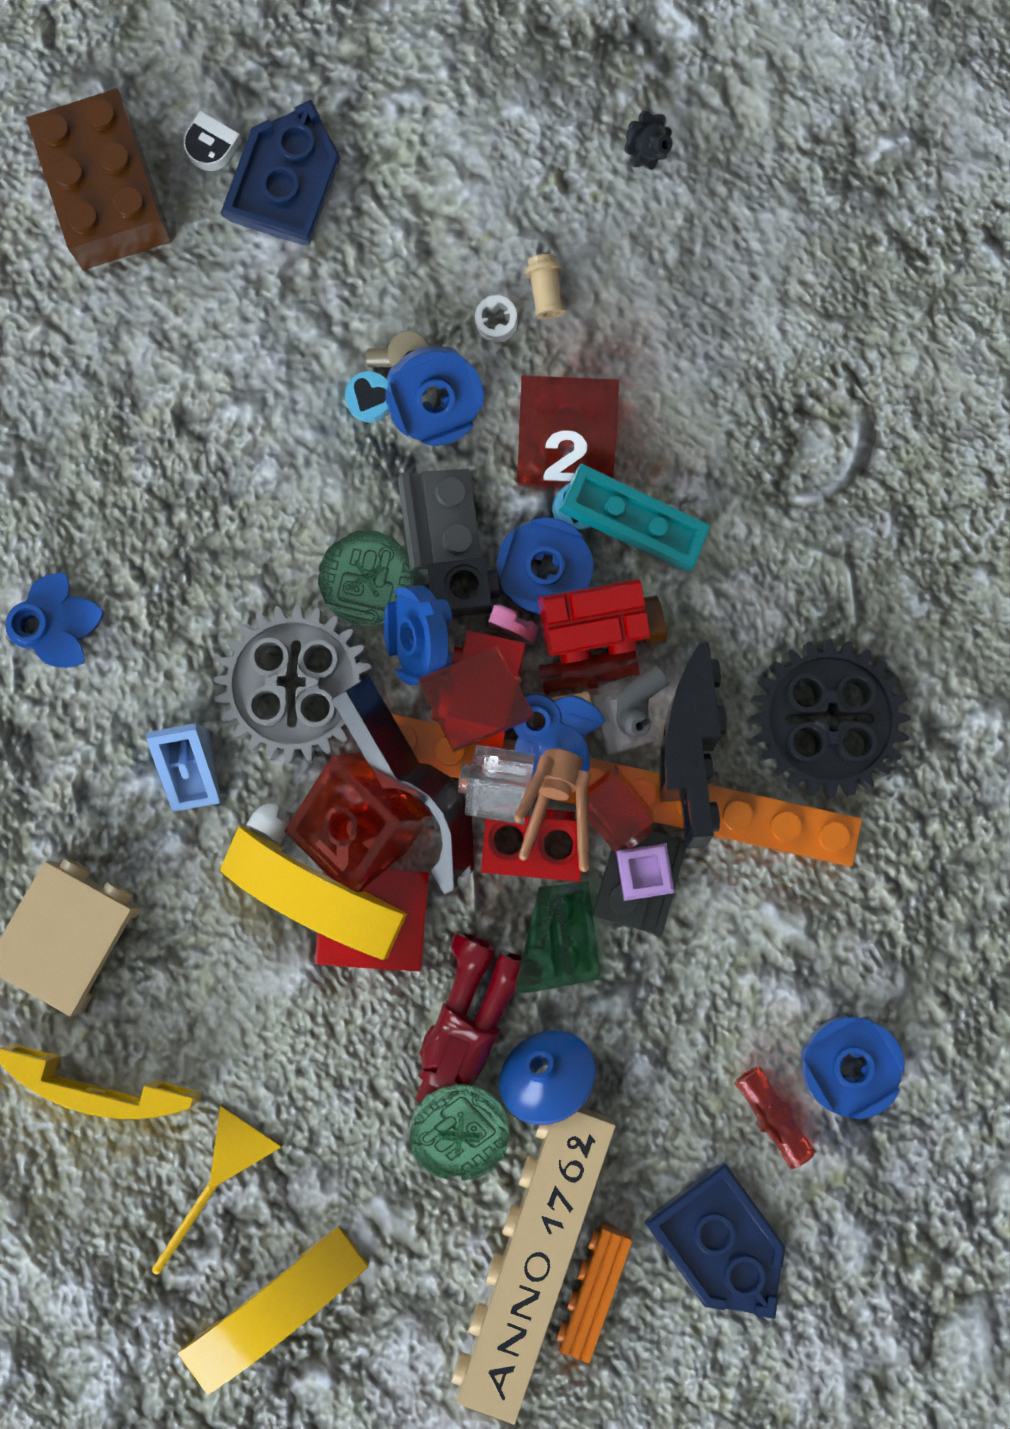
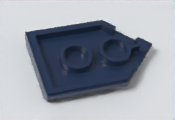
M311 99L294 107L295 111L272 122L268 119L251 128L220 212L222 217L232 223L290 242L310 245L341 160Z
M725 1162L720 1163L651 1213L644 1222L704 1307L724 1311L725 1309L775 1319L781 1267H783L786 1246Z

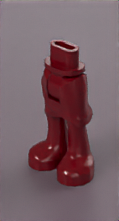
M462 931L455 932L451 943V950L458 963L451 991L446 1003L442 1004L436 1024L432 1025L424 1036L422 1048L419 1051L422 1069L418 1077L422 1079V1083L415 1100L421 1103L426 1098L434 1106L433 1109L436 1106L429 1100L430 1098H434L439 1104H442L447 1100L443 1094L456 1095L460 1087L462 1092L467 1094L465 1089L468 1091V1087L471 1088L487 1062L494 1042L497 1041L498 1035L501 1032V1029L497 1028L510 999L520 987L534 984L542 970V967L532 960L516 953L502 950L494 966V971L475 1020H472L467 1015V1012L480 981L491 963L496 947L479 937ZM444 1086H452L456 1092L450 1094ZM437 1090L445 1100L440 1103L431 1094L432 1092ZM463 1094L458 1095V1096H457L456 1098H454L452 1101H450V1102L447 1103L445 1106H443V1107L441 1108L440 1112H442V1109H443V1108H445V1107H446L447 1105H449L451 1102H453L454 1100H456L459 1096H464V1097H466V1095H463Z

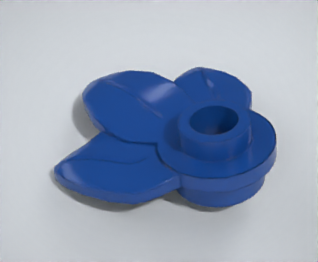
M66 573L49 574L35 581L30 588L27 600L14 606L8 613L5 622L7 635L14 644L24 649H34L42 662L58 668H72L85 663V654L79 639L85 638L92 633L100 624L104 614L103 610L90 600L69 596L70 584ZM31 618H37L39 621L38 630L33 634H27L25 631L26 622Z
M539 693L522 697L515 704L511 715L512 727L518 735L514 748L517 766L520 769L527 770L526 776L532 779L536 772L540 755H544V752L548 749H562L581 757L583 760L581 771L589 772L590 753L583 736L596 730L605 722L603 714L592 703L574 695L562 697L555 701ZM535 711L540 712L544 715L546 722L541 727H532L527 722L526 717L528 714Z

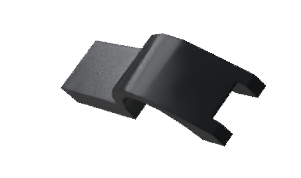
M369 676L331 700L382 788H398L415 795L430 808L440 825L443 845L440 859L431 872L443 893L446 894L458 886L459 876L462 878L474 870L472 815L463 792L448 775L430 764L419 763Z

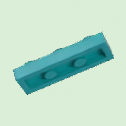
M582 463L576 468L559 509V512L687 573L694 569L710 525Z

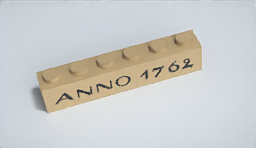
M581 1107L575 1114L563 1121L548 1125H537L535 1137L542 1139L537 1157L527 1156L518 1182L519 1186L526 1188L519 1207L513 1204L509 1207L501 1233L509 1236L503 1256L494 1253L485 1278V1283L492 1286L487 1303L485 1305L477 1302L468 1328V1333L475 1335L470 1353L460 1352L452 1374L451 1383L458 1385L456 1404L515 1425L616 1126L612 1117Z

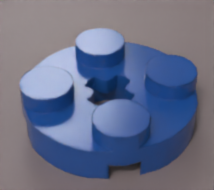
M428 346L417 349L403 357L388 373V385L386 388L387 408L396 427L407 437L409 435L413 439L421 440L426 445L440 446L457 441L473 427L472 421L476 418L479 408L480 410L482 409L484 402L483 386L472 364L454 348L448 346ZM436 385L438 389H447V394L441 396L442 404L438 407H433L430 401L422 403V396L427 394V388Z
M537 518L530 520V523L520 526L517 530L515 528L502 542L497 556V575L502 593L520 610L540 616L538 597L589 588L593 575L594 562L592 554L589 551L588 545L583 540V536L571 524L555 518ZM544 555H550L553 557L552 565L559 568V571L556 575L549 574L546 579H540L537 577V570L531 568L533 560L541 561Z
M422 585L397 588L393 592L398 595L397 600L387 602L385 608L384 639L388 655H397L402 666L400 669H394L398 677L407 685L414 686L433 683L439 677L450 675L452 671V658L448 651L447 628L451 624L452 613L449 603L444 598L436 599L434 594Z
M840 1016L828 1020L811 1034L808 1042L801 1050L802 1076L809 1093L822 1107L840 1116L858 1119L875 1116L887 1109L894 1102L900 1091L898 1086L901 1082L905 1065L902 1050L894 1036L886 1028L861 1016ZM848 1054L854 1058L861 1056L864 1058L865 1064L859 1068L862 1076L857 1080H854L849 1074L842 1076L840 1068L844 1065L843 1058Z

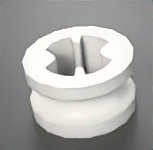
M493 295L483 299L475 311V323L479 333L486 340L495 343L510 339L518 327V316L514 304L508 298L500 295ZM499 309L504 310L505 320H509L507 325L498 324L494 330L489 329L488 318H484L487 313L495 315Z

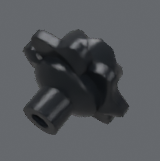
M642 111L638 121H631L628 125L627 142L624 146V151L626 154L631 155V166L636 168L645 166L647 169L653 170L657 166L658 160H664L672 148L673 141L671 138L672 130L670 127L665 126L666 117L664 114L652 115L649 111Z

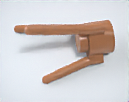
M548 749L544 752V755H540L536 772L514 815L515 822L521 823L531 808L538 792H540L523 839L519 858L523 861L528 859L549 799L567 800L570 793L576 791L579 869L582 872H586L589 869L587 789L591 773L581 771L583 760L570 751Z

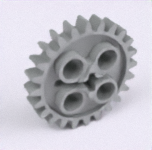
M295 604L292 616L288 618L279 606H275L274 621L270 622L261 613H257V629L253 631L244 624L239 626L241 633L245 637L241 643L227 639V645L235 652L233 657H218L217 661L228 669V674L214 677V682L227 687V692L215 697V702L231 706V709L221 719L225 723L239 721L240 724L232 734L236 739L239 740L249 734L252 735L248 744L250 751L255 753L264 743L267 744L266 758L269 760H274L282 749L284 750L286 762L289 764H294L297 752L301 750L307 761L314 762L315 747L320 746L330 756L333 754L330 740L336 737L345 744L350 742L344 731L346 724L331 699L361 681V677L372 672L373 668L368 663H357V660L367 652L363 645L349 648L348 645L355 637L354 631L350 628L338 635L339 618L333 616L325 625L322 624L323 616L320 608H315L309 619L305 618L303 609L299 604ZM298 641L301 643V650L298 657L297 674L306 684L305 687H298L296 689L295 707L297 723L294 727H289L288 718L291 711L292 694L283 685L284 682H289L293 679L294 662L292 646L294 642ZM274 647L282 649L283 661L281 665L272 671L263 670L260 659L264 651ZM322 649L330 651L333 658L331 666L322 673L311 672L308 667V661L312 653ZM269 695L278 696L281 705L278 714L269 720L260 719L257 707L261 699ZM314 698H326L330 705L329 714L319 722L309 721L305 713L307 704Z

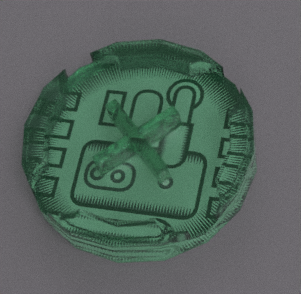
M358 530L347 534V537L341 538L326 550L319 565L318 586L325 604L339 619L354 626L375 627L384 624L387 602L397 600L398 595L393 592L399 587L414 586V571L410 572L408 554L394 538L378 531Z
M465 1084L444 1086L427 1094L415 1107L409 1124L411 1152L421 1167L434 1176L448 1179V1175L453 1177L461 1176V1181L476 1179L492 1171L504 1158L508 1148V1117L499 1100L484 1089Z

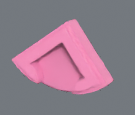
M499 604L494 606L488 621L489 629L533 646L540 631L533 621L528 622L517 618V612Z

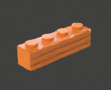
M603 1223L600 1224L598 1231H592L587 1246L588 1249H591L588 1261L582 1260L577 1274V1279L581 1280L577 1292L572 1290L566 1305V1309L570 1310L567 1321L560 1322L555 1340L559 1341V1352L590 1364L633 1241L630 1233Z

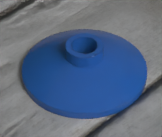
M551 1030L534 1034L520 1042L504 1061L499 1077L501 1098L508 1110L515 1117L526 1123L548 1125L563 1121L575 1114L590 1097L596 1082V1063L588 1046L571 1033ZM548 1065L544 1072L536 1073L541 1067Z

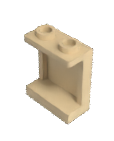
M64 858L61 863L43 862L0 938V977L71 1017L85 1011L93 997L89 990L128 921L131 918L137 917L141 908L130 902L133 897L131 892L109 881L106 882L104 887L87 878L91 872L88 868L71 859Z

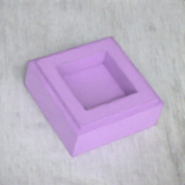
M666 843L616 851L624 901L674 893Z

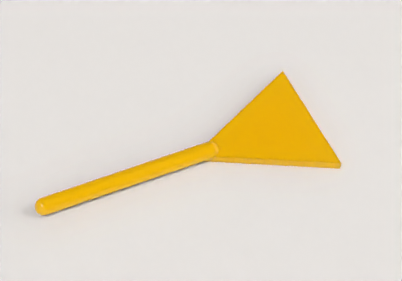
M221 1105L210 1181L152 1268L154 1274L162 1272L219 1184L282 1147Z

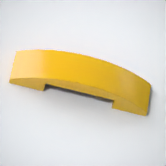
M238 826L220 868V871L227 878L274 910L328 938L379 959L385 960L388 958L407 913L366 891L356 892L281 852L282 846L244 826Z
M14 1043L0 1047V1065L19 1083L53 1103L84 1114L115 1119L155 1118L187 1110L200 1102L202 1091L153 1080L144 1085L140 1097L55 1075L60 1055Z
M338 1225L302 1253L296 1262L224 1319L216 1321L182 1348L178 1355L208 1395L241 1373L303 1325L361 1275L369 1265Z

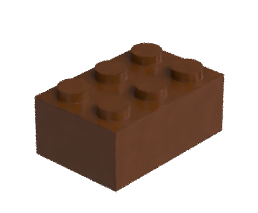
M118 88L26 117L67 248L83 271L172 242L131 114Z

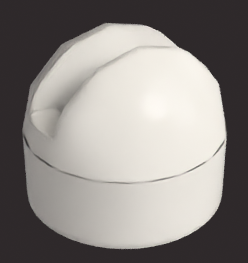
M267 803L260 806L252 814L246 826L250 830L280 845L288 832L290 820L288 813L284 809L279 810V806L275 803Z

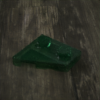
M589 881L539 887L515 985L516 993H530L600 980L601 974Z

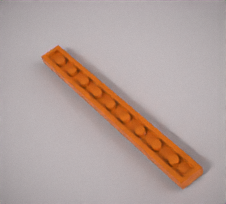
M392 714L419 763L430 764L450 778L525 794L532 780L528 776L524 777L481 769V764L487 763L490 756H496V765L520 769L514 757L516 741L504 739L501 751L444 738L445 725ZM590 758L589 773H591L587 789L588 809L684 830L680 801L661 802L659 773ZM707 784L710 802H717L720 816V828L718 832H714L713 837L853 867L862 818ZM576 791L570 793L567 800H549L576 806Z

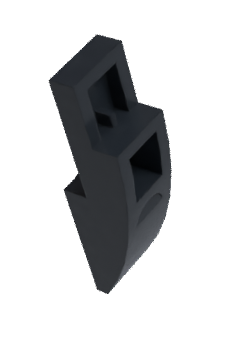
M709 642L698 644L685 667L669 706L660 748L661 802L680 801L686 849L705 848L713 838L714 832H718L720 828L718 804L716 801L710 802L707 783L713 782V761L710 753L704 754L703 752L713 751L721 735L726 734L727 716L724 705H717L715 688L720 687L721 671L718 659H711Z

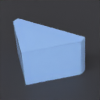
M195 723L146 733V740L172 812L220 803V791L209 729Z

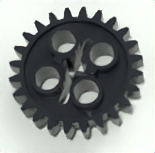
M827 639L823 642L820 653L817 652L811 641L803 645V658L793 649L788 650L785 653L788 667L774 661L769 668L776 679L761 677L757 682L767 692L766 695H755L750 699L753 705L762 709L761 713L748 718L749 723L762 727V732L753 736L751 742H765L767 749L758 757L759 760L764 761L774 758L777 764L774 766L771 775L775 777L787 771L790 774L787 782V788L793 789L801 781H805V793L809 797L815 795L820 785L823 786L826 799L835 798L838 785H840L847 797L855 795V780L865 789L874 787V781L870 772L881 777L888 776L890 771L883 760H900L902 755L892 745L893 743H902L909 740L908 735L897 730L899 724L911 720L910 715L898 713L896 707L908 700L907 695L893 696L891 691L900 681L899 677L884 680L881 675L888 663L883 661L874 667L870 666L868 662L871 650L866 649L857 657L852 656L853 646L852 642L849 641L841 647L839 653L835 652L832 639ZM796 683H805L814 691L815 700L811 707H803L795 701L793 688ZM845 683H853L861 689L863 702L860 707L850 706L843 699L842 690ZM829 708L830 716L870 715L872 722L869 724L841 722L830 727L829 731V726L826 722L790 724L786 721V716L815 717L826 712ZM798 731H806L815 739L816 748L812 756H803L795 749L794 736ZM847 731L858 733L864 741V750L859 757L852 756L844 748L843 740Z

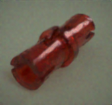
M636 650L609 655V652L591 655V651H589L590 659L563 664L561 661L539 664L540 676L542 678L562 675L561 678L542 681L544 693L548 695L552 692L585 685L590 690L598 688L597 683L632 676L638 677L640 675L638 662L622 666L617 665L619 662L637 659Z
M760 1065L738 1077L734 1084L758 1118L756 1125L762 1133L767 1132L786 1161L789 1169H795L813 1158L817 1151L810 1144L793 1118L794 1109L790 1103L782 1101L763 1072Z

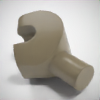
M404 331L397 334L391 340L388 348H368L366 351V363L368 367L392 368L412 351L433 345L416 332Z

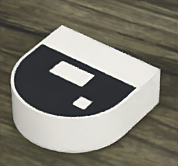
M199 111L184 137V147L190 161L197 168L205 171H215L224 167L242 142L239 133L202 111Z

